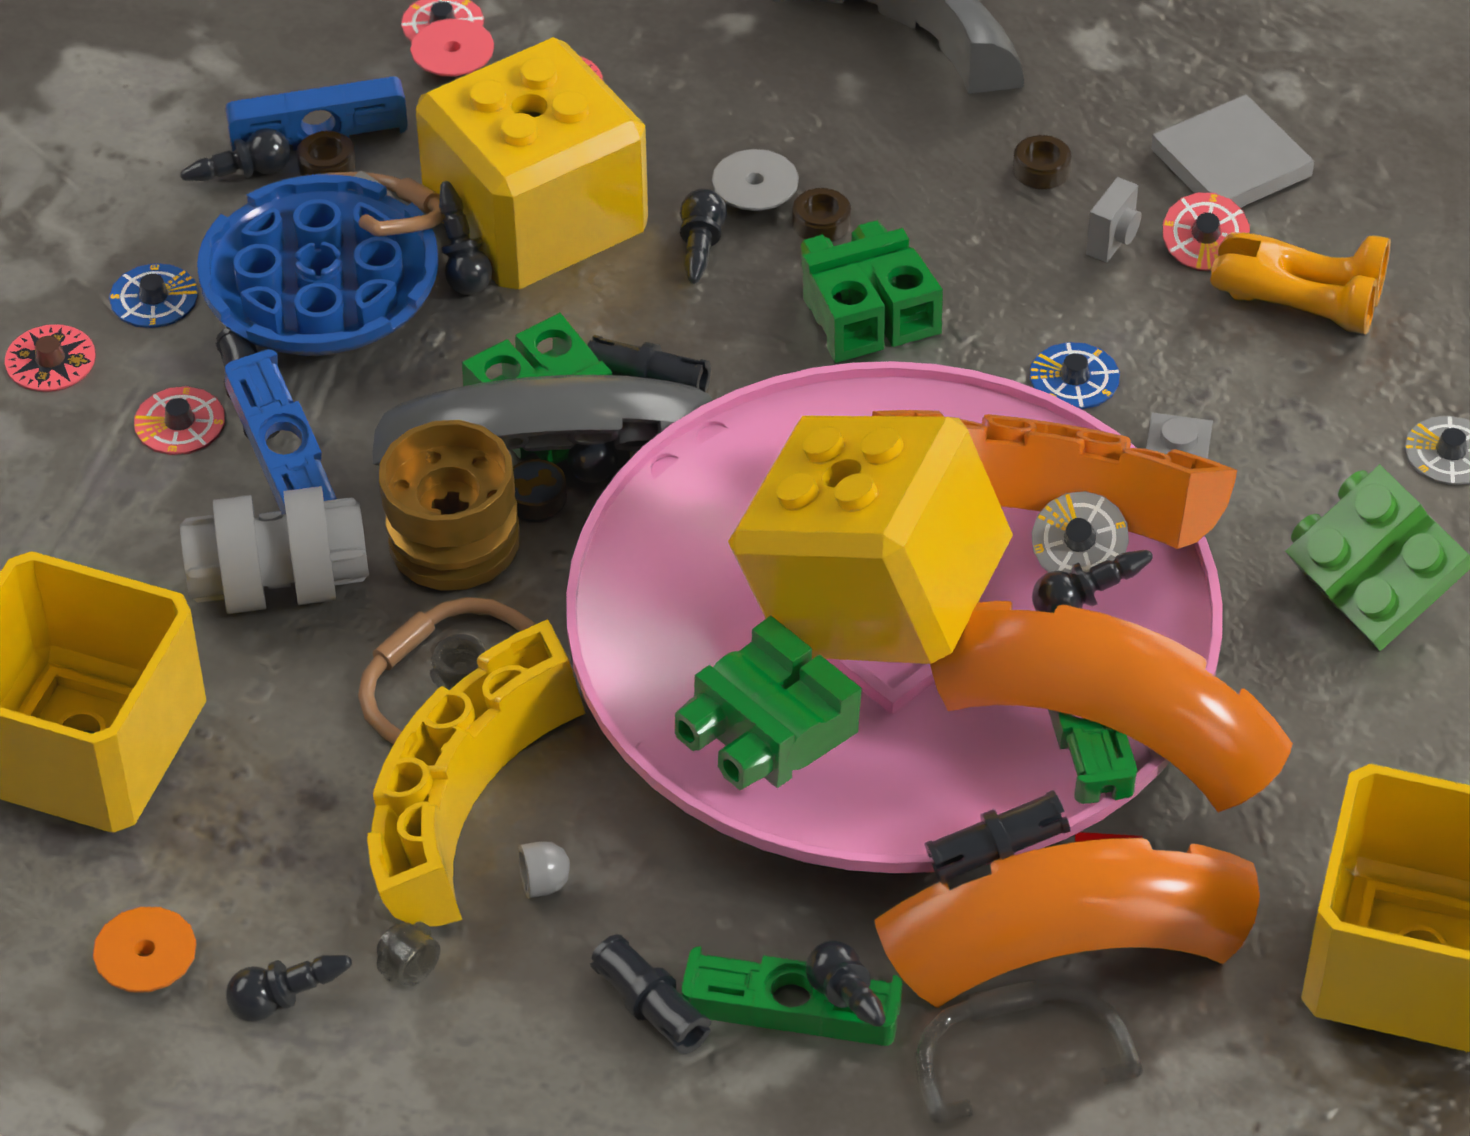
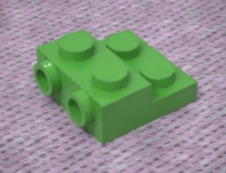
M1379 464L1370 473L1361 470L1349 476L1339 489L1338 497L1340 501L1324 516L1311 514L1301 520L1291 534L1293 544L1285 552L1299 570L1381 651L1470 570V555Z

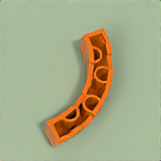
M884 410L872 412V416L944 417L940 411ZM993 414L984 415L981 424L960 419L969 431L1001 507L1041 512L1050 501L1066 493L1087 491L1104 496L1116 505L1127 522L1128 532L1159 541L1176 549L1198 542L1215 527L1228 506L1236 480L1237 470L1177 449H1172L1166 455L1149 449L1130 448V438L1123 435L1054 422Z
M1011 601L978 602L953 652L930 664L936 689L948 711L992 705L1026 706L1067 713L1100 723L1142 743L1172 763L1201 790L1217 812L1238 806L1264 790L1282 771L1293 745L1275 718L1250 692L1242 688L1236 693L1226 683L1205 670L1206 660L1204 657L1166 636L1138 624L1100 612L1068 605L1057 606L1054 613L1012 610Z
M1144 838L1102 839L1035 849L1010 856L1003 860H995L990 865L992 874L967 882L951 890L947 883H936L894 906L876 918L874 922L885 954L899 976L919 997L939 1008L961 993L1003 973L1035 962L1084 951L1134 947L1160 948L1187 952L1224 964L1243 946L1255 924L1260 893L1254 863L1232 853L1199 844H1191L1186 853L1152 850L1149 841Z

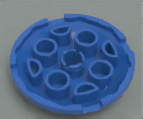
M322 174L299 176L256 189L247 194L248 203L233 212L228 218L223 214L219 215L206 232L198 253L197 268L202 295L213 314L226 328H229L246 341L262 348L302 356H323L352 351L372 344L393 333L409 321L422 307L430 294L438 271V249L433 228L379 237L359 226V219L365 214L378 221L421 216L424 215L413 202L406 206L399 200L387 195V186L347 175Z

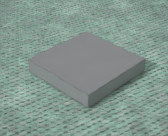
M1247 94L1166 128L1152 136L1151 150L1194 193H1216L1231 199L1240 208L1311 177L1313 174L1314 160Z

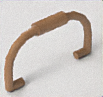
M337 172L324 174L347 175L354 177L358 172ZM366 173L380 184L387 186V190L395 192L398 198L409 204L413 202L421 211L427 214L387 221H378L365 214L359 219V226L364 230L380 237L427 230L443 222L444 215L441 214L439 208L440 194L411 178L399 179L388 175Z
M460 598L442 602L425 613L416 612L373 651L374 658L362 673L358 699L365 720L381 737L394 745L402 731L391 724L378 710L374 697L377 680L384 670H391L435 630L434 625L445 618L465 613L486 614L507 622L519 631L537 623L516 609L493 599Z

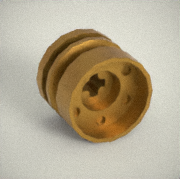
M462 420L432 421L409 429L389 445L379 464V487L383 511L386 514L389 552L398 570L416 584L442 591L465 590L489 582L510 566L519 549V519L517 516V501L515 499L512 457L502 439L481 425Z

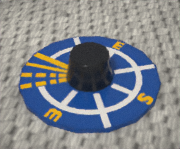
M153 263L138 266L124 273L113 284L109 300L112 311L121 321L135 327L157 328L171 325L184 318L195 307L198 289L195 280L186 270L170 264Z
M1066 342L1050 346L1039 353L1031 364L1030 381L1033 388L1049 393L1080 409L1099 406L1110 399L1119 387L1120 371L1114 359L1102 349L1086 343Z

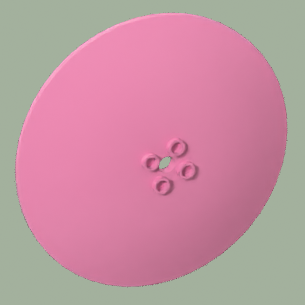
M896 361L830 365L775 376L736 389L700 406L669 425L650 440L617 472L596 501L585 522L571 560L566 603L567 637L573 668L589 709L602 732L622 758L653 789L687 814L719 832L761 850L811 864L852 871L881 873L934 872L931 864L934 861L932 857H928L924 843L930 840L935 841L981 822L980 814L994 809L997 814H1000L1054 790L1065 812L1061 813L1062 818L1067 817L1070 832L1053 836L1017 851L1014 855L1041 849L1065 840L1103 820L1133 799L1169 764V761L1158 753L1127 736L1137 766L1134 794L1130 798L1114 800L1111 792L1100 794L1099 802L1079 803L1074 798L1077 773L1069 749L1060 750L1048 709L992 705L948 711L936 689L930 664L826 659L862 688L858 733L800 770H793L792 778L778 789L765 778H762L748 787L738 790L723 777L718 768V751L725 747L722 742L716 738L701 750L692 751L677 739L674 733L675 712L694 697L695 674L708 665L713 667L728 653L740 651L751 642L752 629L765 620L757 600L728 544V540L802 415L872 416L873 411L933 410L940 411L944 417H955L980 424L984 415L993 414L1054 422L1121 435L1084 410L1049 393L1022 383L970 369L938 364ZM1131 443L1130 448H1137ZM1001 507L1013 536L979 602L1011 601L1012 610L1036 611L1032 602V591L1038 579L1048 573L1041 567L1033 552L1031 532L1037 515L1040 512ZM1128 532L1129 544L1126 552L1149 550L1152 553L1153 559L1134 577L1128 580L1121 579L1119 584L1104 591H1095L1094 596L1098 604L1092 607L1083 604L1082 609L1104 613L1138 624L1176 641L1204 657L1206 660L1205 670L1215 676L1222 641V597L1217 569L1206 537L1203 536L1194 544L1176 549L1159 541Z

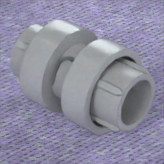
M322 486L283 491L286 514L282 515L281 511L259 513V518H255L252 495L214 499V515L185 518L180 524L182 553L189 598L197 603L225 599L227 614L266 609L264 586H268V589L291 587V583L295 582L298 605L336 600L335 585L363 582L369 576L360 502L353 497L324 501Z

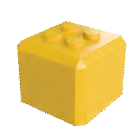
M552 37L420 95L415 111L422 185L440 194L442 182L449 181L453 185L463 202V213L466 214L470 228L469 237L471 239L481 237L483 243L479 250L489 258L492 265L491 278L499 287L520 290L644 232L648 220L645 124L566 42Z
M802 415L733 531L728 544L765 619L771 615L812 648V658L820 654L825 659L932 664L953 652L973 609L979 602L1013 534L969 431L959 418Z
M33 551L9 558L0 572V799L111 833L131 827L136 824L207 701L191 610L183 594ZM84 730L93 731L95 733H87L84 732Z
M1367 764L1349 773L1317 911L1301 996L1302 1001L1315 1017L1470 1052V785L1375 764Z

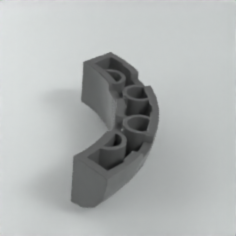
M773 0V2L822 1L841 4L847 0ZM864 0L878 4L879 13L886 17L894 19L912 29L922 26L939 40L940 50L955 66L963 79L968 94L1024 87L1022 66L1013 43L998 21L978 0Z
M555 375L514 378L467 385L403 402L384 413L375 429L373 464L379 465L389 445L409 429L432 421L462 420L484 426L502 439L507 450L521 447L528 452L572 449L576 444L596 445L614 441V446L618 450L639 451L669 425L713 400L708 393L693 386L630 376Z

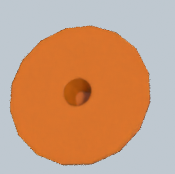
M138 907L120 913L104 925L95 939L93 959L98 973L111 986L127 992H152L170 986L187 972L195 959L197 941L191 925L178 913L162 907Z

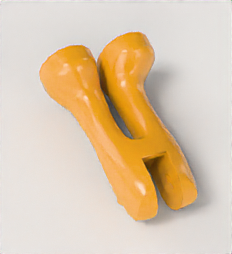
M1231 232L1219 246V257L1213 262L1210 283L1218 290L1228 292L1235 300L1250 301L1259 299L1286 305L1328 318L1348 332L1366 335L1371 327L1374 309L1377 307L1382 293L1389 261L1391 240L1381 236H1368L1354 256L1343 258L1311 252L1263 235Z

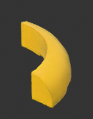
M548 619L512 635L482 653L477 658L478 668L464 677L450 690L444 686L439 687L413 715L396 739L384 761L373 791V799L376 806L371 832H368L367 843L370 866L381 900L393 917L413 926L437 927L462 920L453 885V862L457 841L472 806L487 784L520 751L560 725L585 714L569 658Z

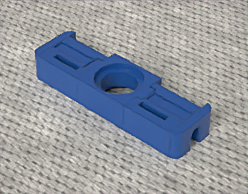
M395 76L236 100L227 103L225 106L232 152L236 149L235 139L240 138L246 142L252 133L263 128H271L281 132L287 138L289 144H292L293 150H297L299 143L305 137L319 131H335L349 138V135L398 127L400 133H404L408 129L406 100L401 80ZM316 110H324L332 114L328 120L320 124H307L302 121L307 114Z
M268 349L227 363L225 366L226 389L282 515L286 514L283 491L322 486L324 501L337 499L321 464L322 452L299 401L293 402L280 373L278 354L274 350ZM276 431H291L299 437L301 445L291 454H278L269 449L266 444L267 438Z

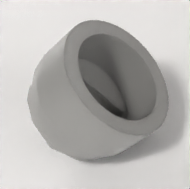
M540 841L519 845V868L527 898L546 896L559 891L568 879L570 860L563 848L552 842Z

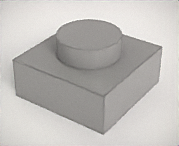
M1117 177L1090 211L1087 255L1107 263L1122 243L1128 245L1133 240L1141 222V212L1136 210L1137 184Z
M1151 413L1146 449L1166 455L1172 449H1177L1208 459L1213 420Z

